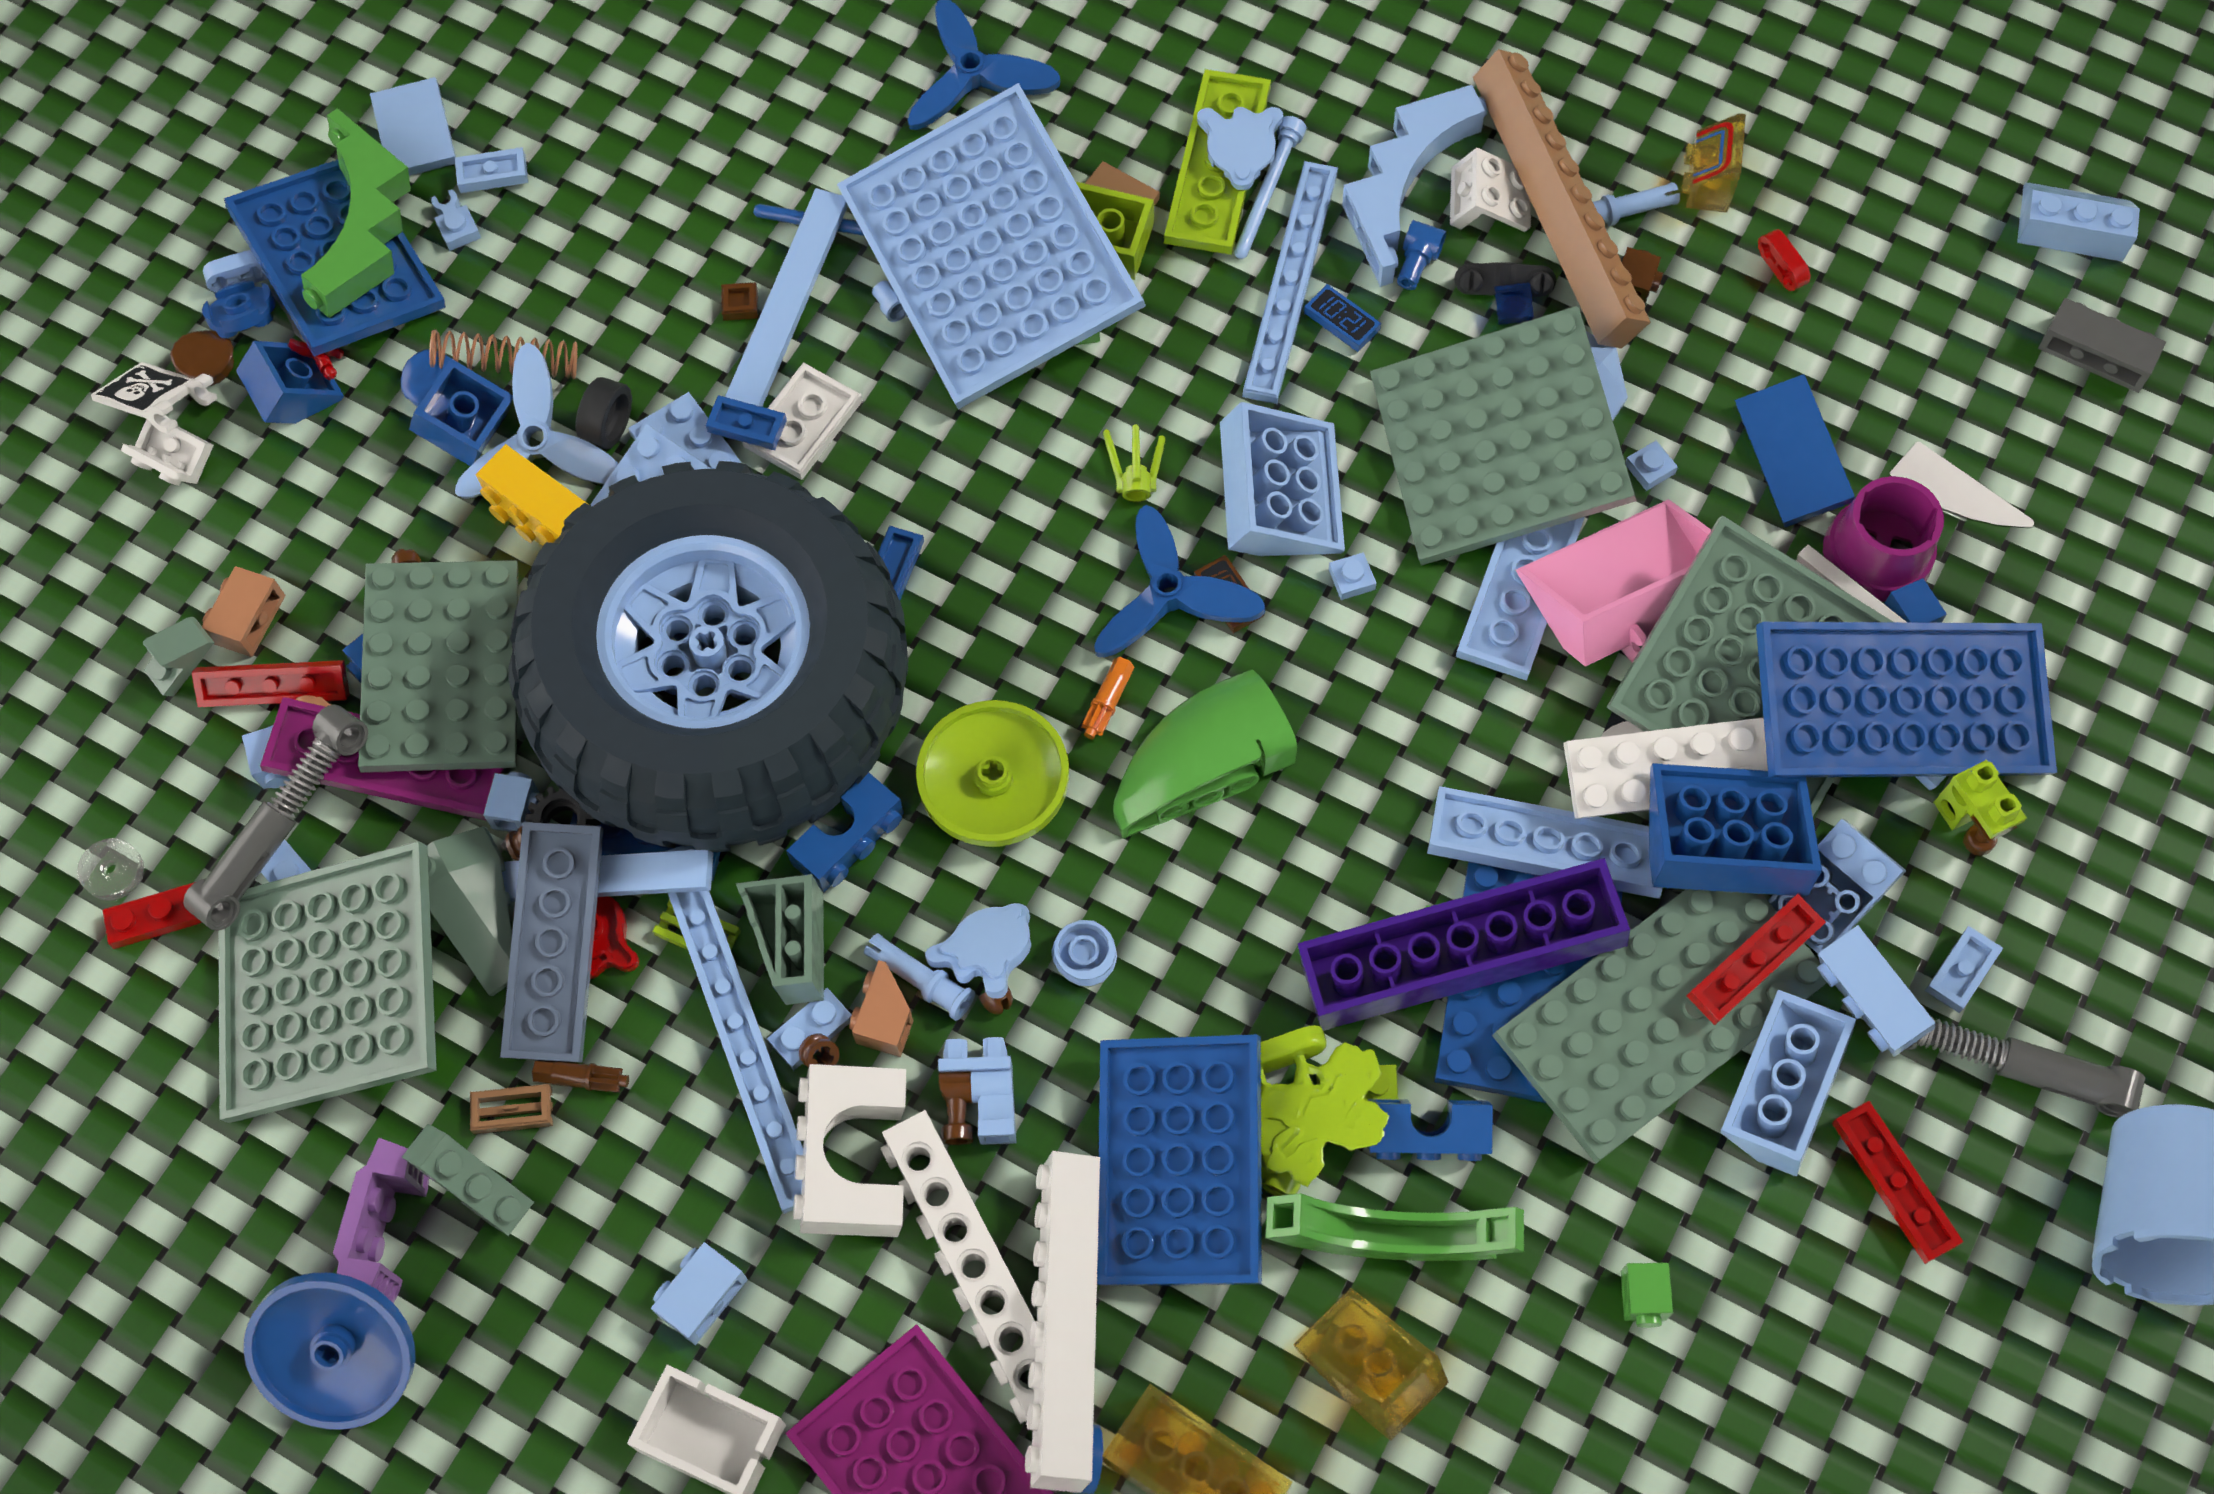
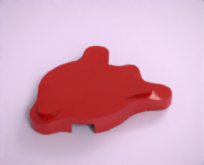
M609 896L597 897L590 979L596 978L609 967H614L624 972H632L639 966L640 960L637 953L628 946L626 941L627 923L625 914L619 903Z

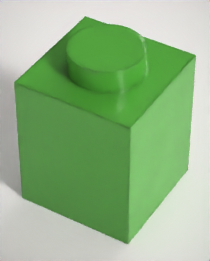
M1627 1263L1620 1272L1624 1321H1636L1637 1327L1641 1328L1662 1326V1321H1666L1673 1314L1669 1263Z

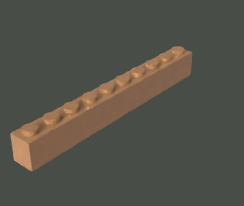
M1498 49L1476 72L1473 79L1486 103L1492 120L1597 343L1622 349L1651 323L1645 311V304L1637 295L1631 282L1632 277L1620 260L1618 248L1606 231L1605 221L1597 212L1592 202V194L1584 185L1578 173L1579 167L1571 158L1565 146L1566 140L1559 133L1553 121V113L1546 106L1540 94L1541 88L1534 81L1528 69V61L1517 52L1511 53Z

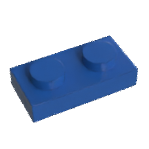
M718 395L705 426L709 433L775 451L787 418L785 413Z

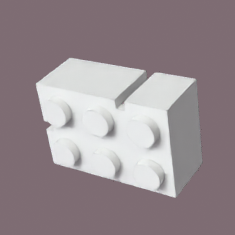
M666 1365L627 1444L636 1451L726 1494H753L765 1470V1467L759 1461L761 1457L770 1460L786 1424L780 1417L710 1384L706 1386L701 1380Z

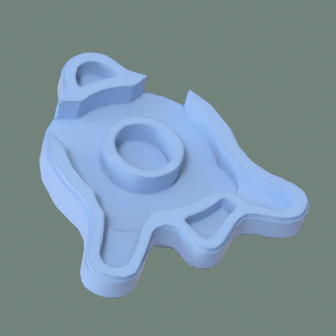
M1238 107L1234 109L1231 119H1225L1211 108L1200 110L1197 113V123L1208 135L1207 152L1212 167L1216 165L1219 169L1223 170L1224 176L1230 180L1235 189L1247 190L1251 188L1255 179L1260 176L1261 170L1268 164L1269 166L1272 165L1275 157L1276 142L1274 133L1282 124L1283 112L1279 108L1271 107L1261 113H1253L1244 107Z
M1014 903L1004 907L985 908L968 915L948 939L927 949L925 952L927 963L934 968H951L957 981L960 983H968L974 977L981 976L986 994L990 998L1004 997L1008 991V977L1011 971L1023 962L1031 948L1030 930L1028 927L1030 914L1028 908L1023 904Z

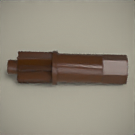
M537 1060L534 1062L532 1070L533 1082L585 1088L587 1091L594 1089L620 1092V1087H628L629 1075H622V1068L597 1066L595 1063L587 1065Z

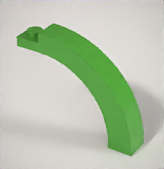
M1298 1193L1267 1197L1265 1238L1303 1249L1364 1258L1409 1261L1496 1259V1254L1524 1252V1210L1517 1207L1451 1213L1395 1212L1340 1205Z

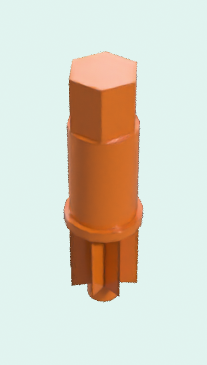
M1117 657L1113 660L1096 697L1090 703L1091 706L1082 723L1081 728L1086 729L1084 732L1086 738L1094 739L1096 734L1102 737L1111 716L1116 711L1115 707L1134 669V665L1130 660L1122 657Z

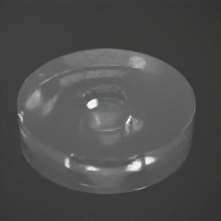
M117 838L104 839L94 843L83 853L77 868L78 879L84 889L98 899L106 901L121 899L134 891L141 882L144 873V862L140 853L128 842ZM116 865L113 872L106 874L110 866Z

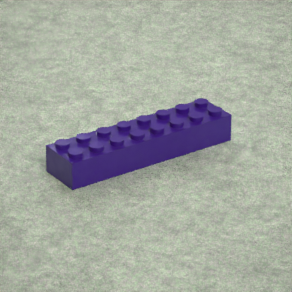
M1602 858L1297 943L1317 1018L1320 1027L1324 1031L1627 947L1630 927L1606 860Z

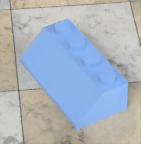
M1778 990L1722 1126L1721 1134L1758 1162L1797 1177L1852 1037L1856 1018Z

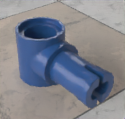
M1416 220L1411 222L1403 244L1406 259L1397 278L1399 286L1407 290H1414L1424 267L1429 265L1431 260L1436 261L1445 241L1446 230Z

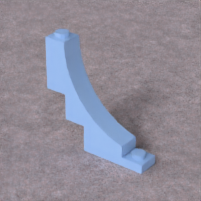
M1473 85L1397 107L1393 126L1397 138L1370 146L1368 168L1372 176L1344 185L1342 206L1380 287L1393 283L1395 268L1398 267V258L1395 251L1398 249L1400 236L1399 212L1406 192L1413 180L1437 154L1450 145L1482 131L1483 120L1487 116V107L1483 97H1478Z

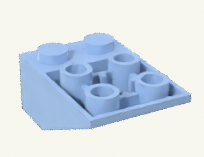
M1841 819L1818 844L1822 872L1808 897L1801 896L1826 922L1805 942L1816 953H1819L1852 930L1906 872L1903 867L1845 819ZM1772 895L1768 901L1778 912L1794 896Z

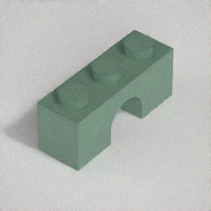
M430 1124L426 1125L402 1156L403 1159L429 1179L460 1199L462 1204L488 1224L508 1236L534 1203L454 1139Z

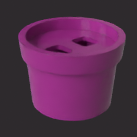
M1897 476L1876 479L1864 486L1853 502L1842 509L1831 522L1824 536L1823 555L1875 598L1885 602L1892 591L1922 578L1925 581L1928 580L1937 556V543L1944 527L1942 507L1928 488L1912 479ZM1868 533L1874 534L1875 540ZM1898 539L1909 542L1912 548H1890L1891 540Z

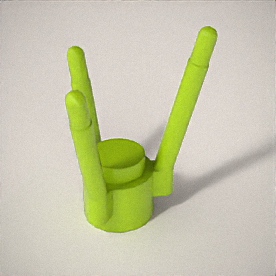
M1134 424L1132 426V465L1127 466L1125 472L1122 473L1110 431L1105 429L1103 436L1116 478L1117 492L1122 493V497L1129 501L1149 499L1151 492L1157 491L1156 479L1163 454L1165 437L1161 435L1158 438L1149 473L1145 466L1140 465L1139 426Z

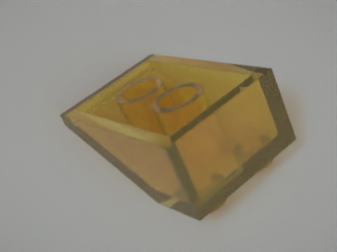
M1352 1288L1293 1344L1295 1349L1355 1411L1390 1441L1449 1383L1440 1359L1435 1353Z

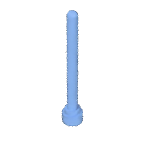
M1293 116L1283 117L1282 124L1276 131L1279 144L1275 151L1272 165L1267 170L1234 250V254L1238 259L1247 257L1291 148L1301 143L1307 127L1299 118Z

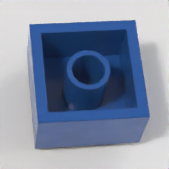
M450 358L414 411L409 430L471 466L480 457L508 415L513 395Z

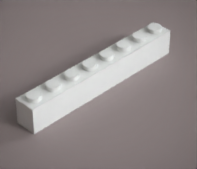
M1052 1151L1045 1164H1040L1037 1171L1036 1187L1037 1189H1042L1041 1203L1037 1204L1035 1211V1227L1040 1228V1241H1037L1035 1244L1033 1265L1039 1267L1038 1281L1034 1282L1031 1300L1032 1306L1037 1307V1321L1032 1323L1030 1332L1031 1347H1036L1035 1362H1032L1030 1365L1028 1376L1029 1388H1034V1404L1031 1403L1029 1405L1027 1413V1429L1033 1430L1032 1446H1028L1025 1457V1471L1031 1473L1030 1488L1081 1493L1092 1481L1100 1157Z

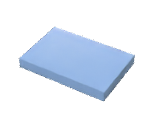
M436 77L370 93L381 145L408 167L409 176L455 164L456 154Z

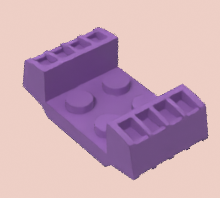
M378 1138L367 1165L356 1171L333 1254L338 1261L337 1274L350 1276L373 1286L394 1303L403 1280L384 1265L378 1263L382 1258L385 1247V1240L382 1236L386 1222H390L395 1213L396 1200L393 1198L395 1192L426 1197L429 1178L402 1158L407 1148Z

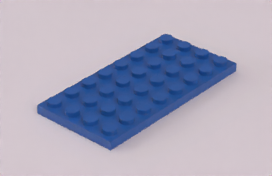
M1761 622L1756 625L1768 778L1955 776L1985 760L1993 763L1999 772L1998 776L2051 775L2057 773L2042 623Z

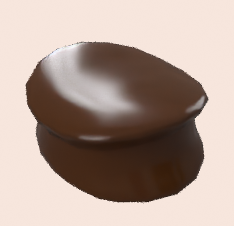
M212 330L194 331L183 335L174 343L170 353L176 373L193 379L201 374H207L213 378L214 382L209 386L222 382L229 375L234 365L231 340L229 338H221L217 331Z

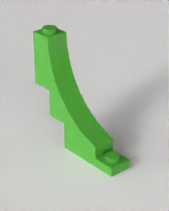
M338 108L327 115L328 136L337 149L339 168L345 176L351 191L349 212L344 227L328 252L301 275L304 288L302 294L305 301L311 308L319 309L328 318L395 273L392 251L384 244L403 232L400 208L393 202L411 191L408 167Z

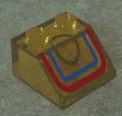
M1738 113L1697 130L1693 144H1687L1684 165H1689V172H1684L1681 193L1687 194L1686 208L1728 212L1741 174L1746 114Z

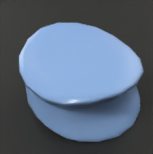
M1079 920L1067 924L1059 931L1053 944L1052 957L1058 971L1068 981L1079 986H1093L1104 982L1114 970L1117 952L1114 940L1104 926L1092 920Z

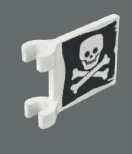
M144 362L139 363L91 394L93 401L146 418L156 429L163 433H167L178 426L177 421L168 418L166 414L173 410L174 403L186 395L190 394L196 402L204 406L217 400V394L211 393L206 389V387L214 383L211 376L201 374L195 379L188 378Z

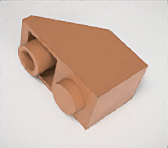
M878 960L875 971H869L866 975L862 990L866 995L862 1006L855 1007L850 1019L849 1029L853 1030L852 1034L856 1044L901 1057L914 1021L910 1008L887 963Z

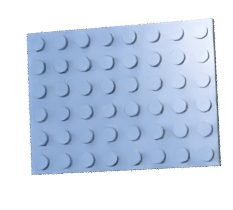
M1019 83L837 184L958 409L1146 306L1141 294Z

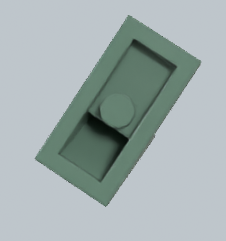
M188 617L143 641V645L153 656L144 671L163 696H175L191 672L212 647L214 641L195 617Z

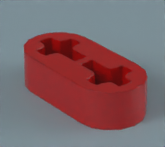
M1776 229L1760 236L1758 239V249L1762 258L1788 291L1799 289L1810 282L1811 276L1806 262L1781 230Z

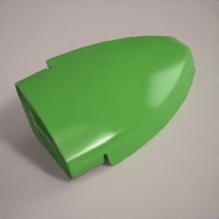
M1251 669L1197 692L1173 709L1149 733L1132 757L1113 803L1114 820L1123 839L1250 789L1260 779L1255 770L1256 767L1262 776H1266L1295 764L1297 742L1294 732L1277 699L1259 674Z

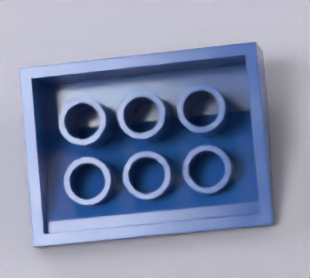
M1652 763L1650 767L1649 862L1652 886L1788 896L1799 894L1800 896L1808 897L1822 872L1806 777L1768 778V771Z

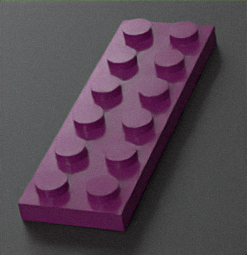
M285 697L282 698L260 764L262 771L286 777L294 775L292 769L298 770L299 768L296 764L302 765L303 763L300 761V758L306 759L307 757L304 753L310 754L311 752L308 747H312V741L316 738L312 728L313 721L325 706ZM349 712L360 720V714ZM358 751L352 755L339 756L336 759L337 762L331 761L332 768L326 767L328 773H322L324 779L318 778L320 784L486 820L483 814L495 773L503 774L505 768L360 772L358 767Z

